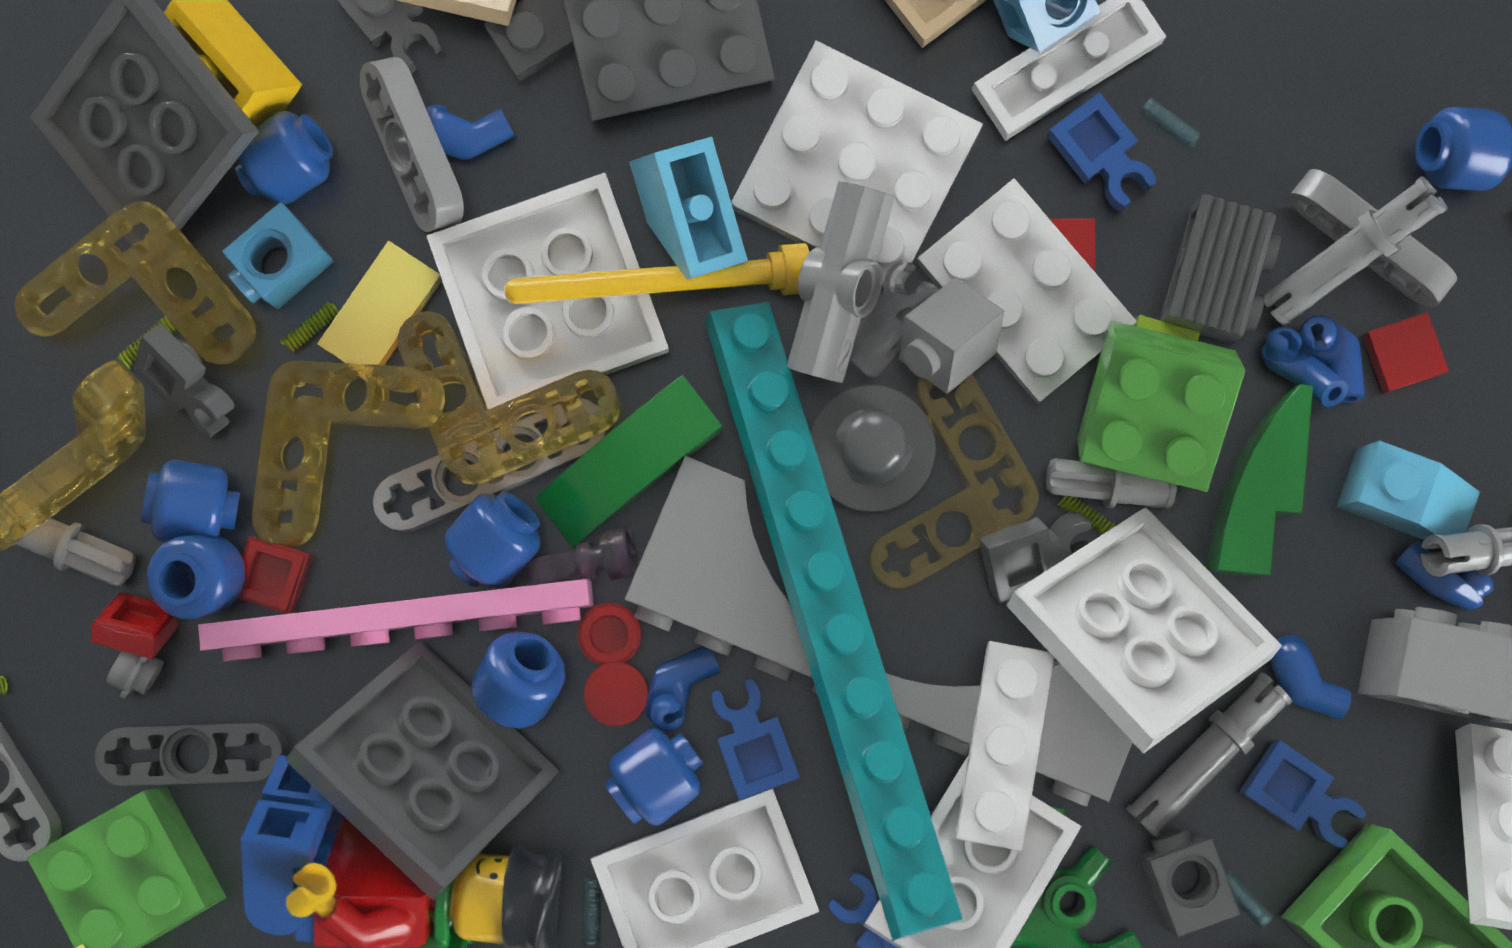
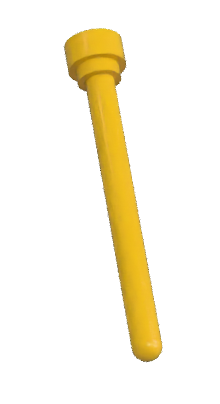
M806 243L779 245L778 251L768 252L766 259L748 260L691 279H686L678 266L513 278L506 283L504 295L511 303L523 304L768 284L770 290L780 289L782 295L799 294L798 280L800 270L805 258L809 254V249Z

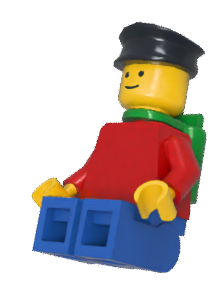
M278 755L263 788L262 800H258L240 840L244 911L247 919L253 926L272 935H288L295 932V941L314 943V946L467 948L468 944H474L475 941L501 944L504 945V948H554L557 938L559 893L562 878V855L559 850L544 856L530 852L520 844H515L509 856L480 853L432 900L340 812L333 811L334 806L286 761L288 756Z

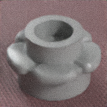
M121 651L107 676L106 683L121 690L120 698L122 699L129 698L133 690L145 695L157 679L164 661L156 657L149 659Z

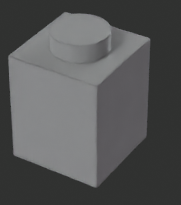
M955 277L905 316L899 360L904 362L915 375L927 379L948 394L996 354L1005 310Z

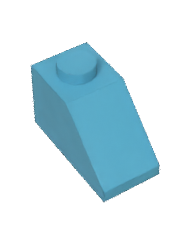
M712 137L629 161L646 221L686 279L748 261Z
M1379 440L1356 449L1336 507L1425 540L1426 537L1435 534L1465 533L1480 491L1443 464Z

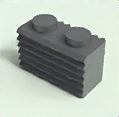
M1202 194L1189 211V217L1185 225L1179 253L1159 320L1200 332L1199 336L1230 345L1241 339L1245 331L1253 333L1258 325L1264 306V296L1255 294L1261 271L1267 273L1271 271L1281 244V237L1272 234L1276 215L1272 212L1252 209L1247 205H1239L1236 202H1227L1223 198H1214L1211 195Z

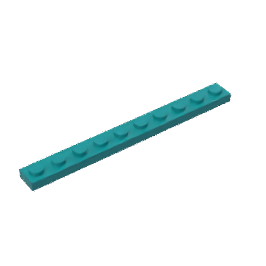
M769 301L710 311L704 321L892 941L963 920L791 370L787 368L788 361Z

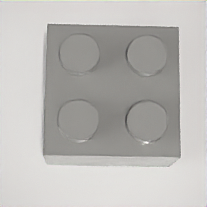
M1416 607L1415 611L1395 609L1394 618L1372 619L1357 694L1479 721L1512 724V626L1488 621H1481L1480 625L1458 623V626H1455L1456 614L1424 607Z

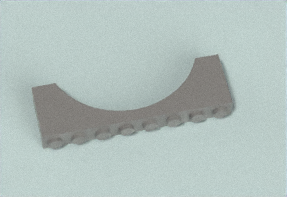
M685 456L625 597V600L638 605L634 617L668 632L674 620L697 630L693 640L694 643L725 656H729L733 645L756 654L752 667L787 682L792 670L812 678L790 603L774 582L762 559L753 535L747 509L745 480ZM1058 661L1053 662L1036 772L1055 780L1050 792L1087 807L1091 795L1109 802L1133 742ZM886 673L903 730H908L911 720L935 729L931 742L967 757L972 738L980 685H929ZM814 685L811 692H814V693L817 694V691H816V688H815V685Z

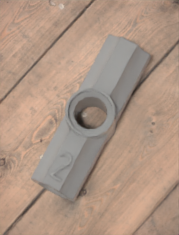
M838 181L821 245L809 252L800 270L798 292L800 298L805 303L787 368L843 383L860 320L873 311L881 294L883 273L881 266L877 263L895 196L862 185Z

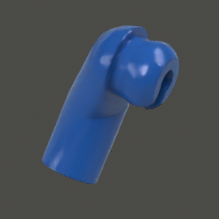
M431 105L426 107L445 154L459 160L471 159L515 136L500 108L471 123L448 113L447 108L444 106Z
M1325 315L1309 317L1301 326L1302 347L1347 382L1348 392L1340 403H1352L1363 400L1365 398L1361 348L1358 339L1338 322Z
M1278 327L1271 330L1266 337V344L1261 348L1262 359L1268 369L1297 386L1300 384L1312 385V397L1327 408L1334 407L1343 401L1348 392L1347 382L1317 357L1301 346V336L1295 330L1288 327Z
M1419 541L1414 542L1408 547L1396 562V565L1429 594L1462 610L1469 611L1484 604L1482 598L1493 591V581L1490 576L1479 575L1476 570L1462 572L1460 575L1451 573L1441 577L1429 574L1423 567L1421 553L1432 552L1422 548V544Z
M1291 634L1278 638L1277 641L1282 646L1271 659V665L1278 685L1292 699L1291 703L1338 720L1342 719L1348 712L1351 704L1350 690L1321 679L1313 653L1302 638Z
M701 646L662 663L655 669L648 690L645 711L646 716L656 728L662 731H671L678 728L685 720V709L692 685L721 672L713 651Z

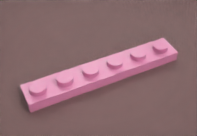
M582 579L198 624L200 651H222V661L232 662L262 658L261 646L286 643V652L289 655L325 651V638L350 636L351 647L390 643L389 631L414 628L415 640L452 636V623L478 621L479 632L517 628L516 616L541 613L543 625L580 621V608L594 607L595 603L592 581Z

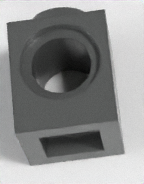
M1182 828L1152 839L1151 842L1154 850L1138 855L1165 929L1177 937L1240 915L1211 838L1198 833L1191 836L1188 828ZM1194 861L1200 872L1199 883L1192 892L1185 895H1177L1172 886L1173 872L1181 863Z

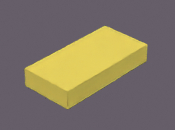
M388 240L317 344L371 381H374L442 282L440 274Z

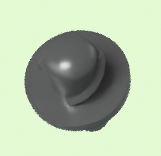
M866 385L840 393L824 406L811 429L810 434L829 495L834 501L849 509L877 513L899 507L920 491L929 478L934 465L935 437L926 414L910 397L889 387Z

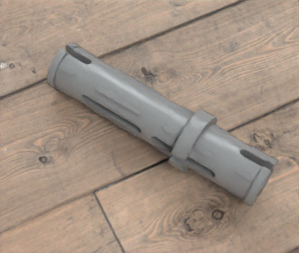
M1421 176L1415 181V184L1377 212L1369 209L1359 216L1358 221L1360 224L1273 289L1267 290L1262 294L1266 307H1271L1273 304L1278 307L1271 314L1282 325L1288 326L1293 322V319L1384 254L1386 257H1391L1401 250L1399 242L1439 213L1442 214L1447 210L1444 200L1440 196L1434 197L1433 194L1437 192L1435 188Z
M1261 672L1257 676V680L1224 713L1217 709L1208 718L1212 725L1132 805L1130 804L1126 808L1154 838L1160 835L1159 832L1239 752L1246 755L1255 746L1252 739L1285 706L1292 702L1289 695L1279 685L1276 687L1272 685L1273 680L1265 673Z

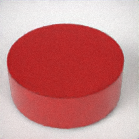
M617 603L598 604L588 610L582 617L577 631L578 644L582 653L595 664L626 663L635 656L640 648L642 627L639 620L634 617V613L627 607Z
M610 662L601 665L591 673L585 684L584 701L589 713L600 723L608 726H623L635 721L642 715L645 710L649 687L643 674L634 666L622 662Z

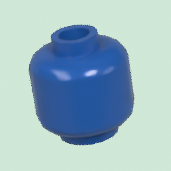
M1459 106L1444 108L1431 121L1426 123L1419 132L1415 151L1417 163L1423 169L1427 179L1439 188L1467 191L1491 190L1503 181L1512 168V126L1506 116L1495 110Z
M279 111L255 126L259 132L238 157L240 164L235 168L240 183L253 197L259 198L263 195L275 204L282 202L285 205L294 202L328 178L330 171L329 159L333 157V148L327 135L313 118L306 114L297 116L290 111Z
M169 460L162 466L160 473L149 472L141 522L151 524L152 535L161 542H167L175 537L184 535L217 537L220 534L221 528L234 530L240 492L227 490L228 476L221 467L182 460Z
M501 492L498 496L486 493L478 495L445 533V546L452 558L449 561L452 572L461 581L472 587H478L481 583L492 588L509 585L541 547L540 535L537 531L540 522L537 515L521 499L508 492Z
M204 535L178 536L163 543L151 557L147 570L148 589L154 602L169 615L180 619L207 617L231 607L241 595L246 580L245 563L239 550L226 538Z
M520 631L505 633L490 644L472 678V696L478 708L490 720L502 726L512 728L533 726L546 716L560 693L566 678L565 664L559 652L546 639L536 634Z
M651 728L609 760L608 769L611 778L604 784L614 800L634 824L643 818L651 825H660L700 794L701 783L694 771L703 765L704 762L681 732L670 740L663 731Z

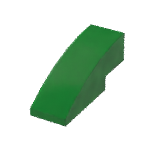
M681 375L590 448L537 495L535 499L574 549L674 473L673 469L683 462L685 456H692L722 433V425L687 379Z
M1300 384L1284 392L1260 421L1240 453L1222 492L1210 532L1205 568L1210 573L1250 578L1270 575L1275 517L1288 518L1302 514L1313 394L1312 385Z

